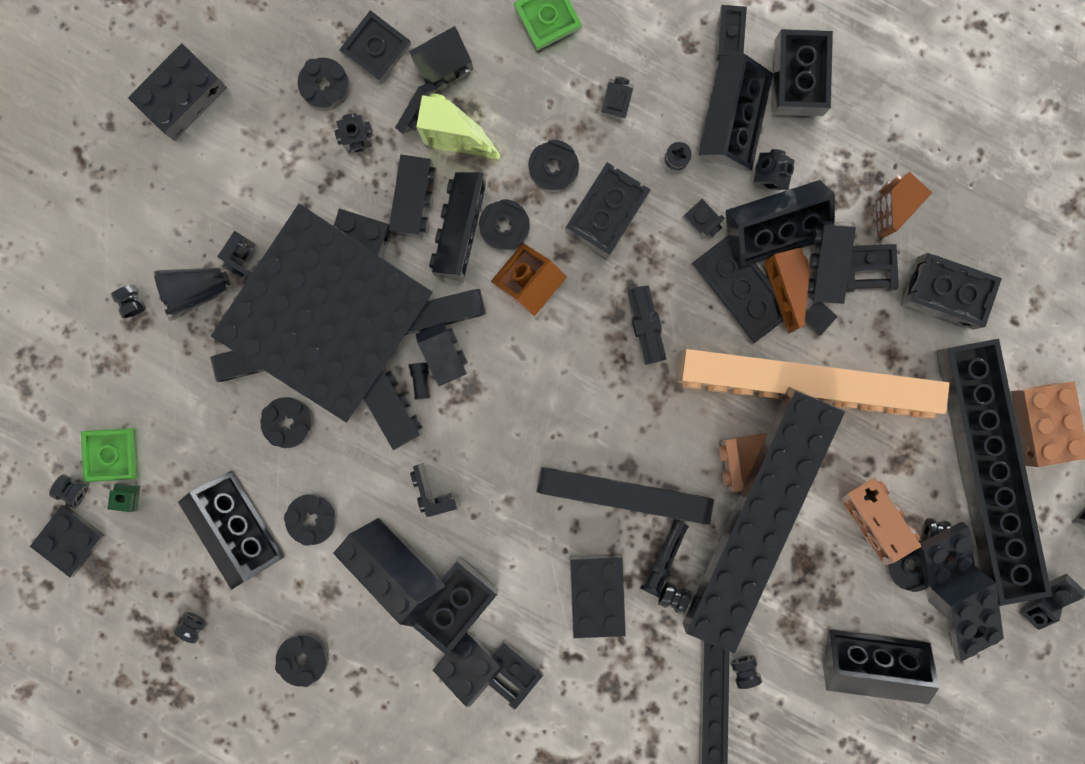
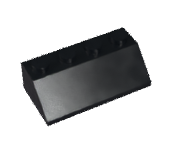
M746 54L720 56L702 141L700 143L699 156L715 164L752 171L773 73Z
M455 172L454 179H449L446 192L450 194L448 204H443L441 219H444L442 229H437L435 243L438 244L436 253H432L429 268H432L434 276L464 282L487 185L484 173Z
M817 180L725 210L727 233L740 267L767 260L774 254L815 244L813 243V231L815 227L818 228L819 221L835 222V193L821 180Z
M232 470L190 491L178 501V504L231 590L284 558V555Z
M380 518L350 533L333 552L339 561L400 625L413 627L447 588L430 568Z
M829 629L823 667L826 691L929 704L937 693L939 683L931 643Z

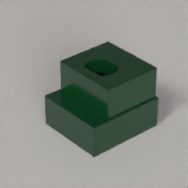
M115 483L113 490H110L107 510L136 512L141 486ZM120 495H124V502H119Z

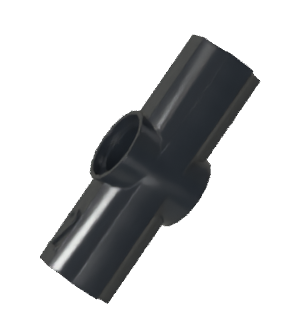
M649 285L627 290L633 315L631 318L636 339H639L644 364L667 360L661 338V322L657 311L654 309Z

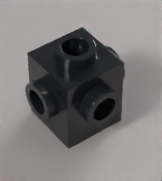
M347 114L341 120L336 121L338 130H334L337 143L338 145H343L348 153H359L365 151L366 148L372 147L370 137L374 136L370 121L365 122L361 114Z
M771 149L770 152L759 153L753 183L766 190H789L795 160L787 156L785 151L779 149Z

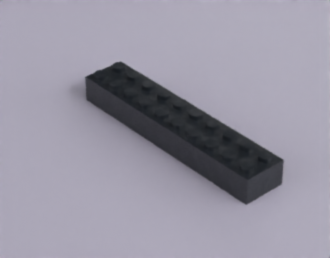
M998 338L937 350L943 382H949L947 404L981 570L996 582L999 606L1050 597L1052 593L1000 340Z
M788 387L684 618L683 626L686 634L735 654L846 411Z

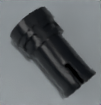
M427 362L408 364L410 377L413 379L414 400L430 398L428 384L429 366Z

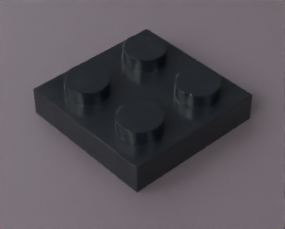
M370 10L339 51L379 83H382L410 47L411 41Z
M62 505L29 547L71 578L76 575L105 535L67 505Z
M467 631L450 653L445 655L432 671L465 707H470L504 667Z

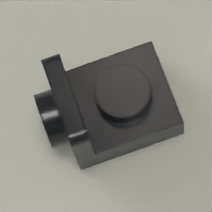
M621 76L609 79L601 110L602 113L626 119L634 89V84L630 83V79Z
M703 199L683 216V219L702 239L708 234L711 237L716 235L723 228L720 223L725 219L723 215L719 217Z

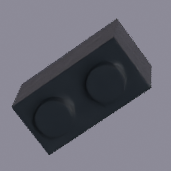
M444 321L415 334L417 344L438 386H442L467 374L464 365L468 364L465 354L462 349L457 351L454 345L458 342L452 328L447 330Z

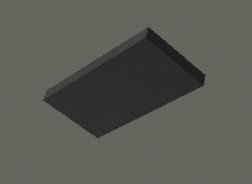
M729 235L691 263L695 271L752 344L756 343L784 321L771 282L756 263L740 267Z

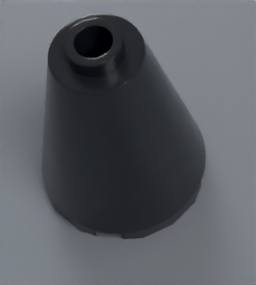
M220 267L154 271L157 290L161 302H163L164 306H167V309L164 311L169 321L176 320L227 293L226 287L231 286L227 271L221 272Z

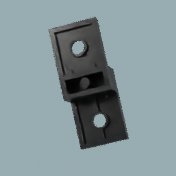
M960 522L921 542V547L918 550L927 599L933 607L948 619L954 656L962 662L1003 640L1004 635L996 582L975 566L969 526L964 522Z

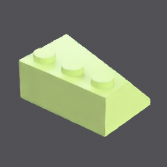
M439 94L422 95L417 129L425 147L500 159V154L482 128L451 101L446 100L444 96Z

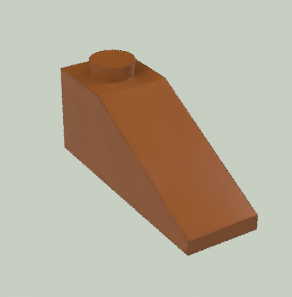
M802 248L774 254L764 262L788 334L804 327L810 271L808 259L803 254Z

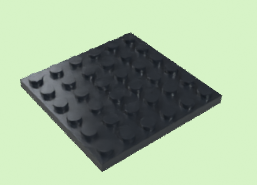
M298 203L211 334V337L347 423L433 292Z

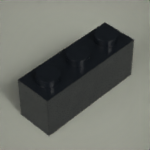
M400 154L388 229L392 235L422 239L423 232L427 233L429 218L425 217L427 207L431 208L433 193L429 192L430 183L435 182L437 168L433 167L432 160L429 158Z
M819 221L818 228H814L813 243L816 244L815 251L811 253L809 258V268L812 269L808 284V297L813 302L845 303L856 227L851 223Z
M383 368L363 399L391 448L396 450L421 436L422 432L420 429L423 428V425L416 414L412 416L408 407L411 404L404 392L399 393L395 387L398 381L391 370L386 371Z

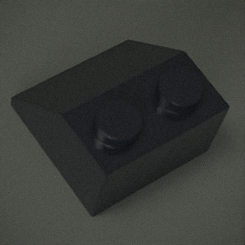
M455 26L409 51L415 69L423 83L431 82L438 88L436 93L445 90L449 83L456 79L458 81L465 79L471 74L470 71L474 70L472 60Z

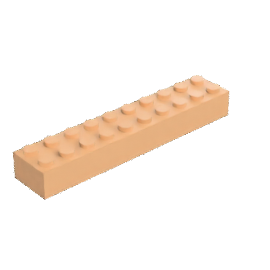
M685 349L679 353L676 382L682 383V388L701 389L702 385L708 386L707 391L720 393L727 392V389H733V394L743 396L753 395V392H757L759 398L779 399V396H785L788 387H791L829 404L835 402L834 406L839 408L857 409L859 405L861 411L884 412L885 409V414L910 415V417L936 419V414H946L949 382Z

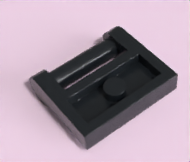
M897 244L853 246L846 293L862 289L886 288L888 291H897L899 286ZM887 271V278L855 280V272Z
M503 641L492 656L504 667L499 673L520 690L515 694L496 677L489 686L509 702L508 705L515 710L543 677V672L507 642Z

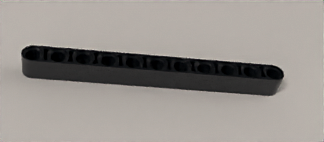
M473 289L427 301L404 336L421 332L443 321L445 325L487 314L481 290ZM234 351L210 357L216 382L229 381L264 372L263 369Z

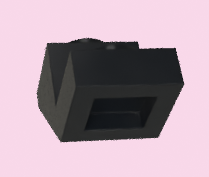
M1067 573L1049 582L1052 596L1029 600L1021 609L1020 613L1038 630L1060 621L1063 607L1085 597V590Z

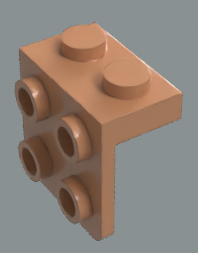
M768 433L721 440V446L718 448L720 460L724 461L725 467L722 477L724 486L728 487L729 491H742Z

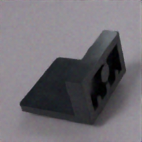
M234 230L217 257L224 261L222 266L242 278L246 275L244 281L247 282L253 272L244 267L243 264L253 257L255 253L253 248L256 244Z
M424 463L413 466L414 471L410 472L413 486L419 488L420 497L417 498L420 512H425L426 518L456 510L461 506L459 495L452 497V493L440 495L433 499Z

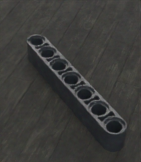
M546 467L540 468L536 490L537 493L708 525L711 522L715 500L699 495Z

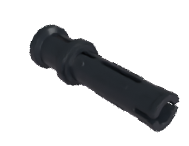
M676 519L673 520L655 563L650 564L649 575L645 584H641L640 589L661 598L662 587L666 578L671 576L669 569L689 525Z

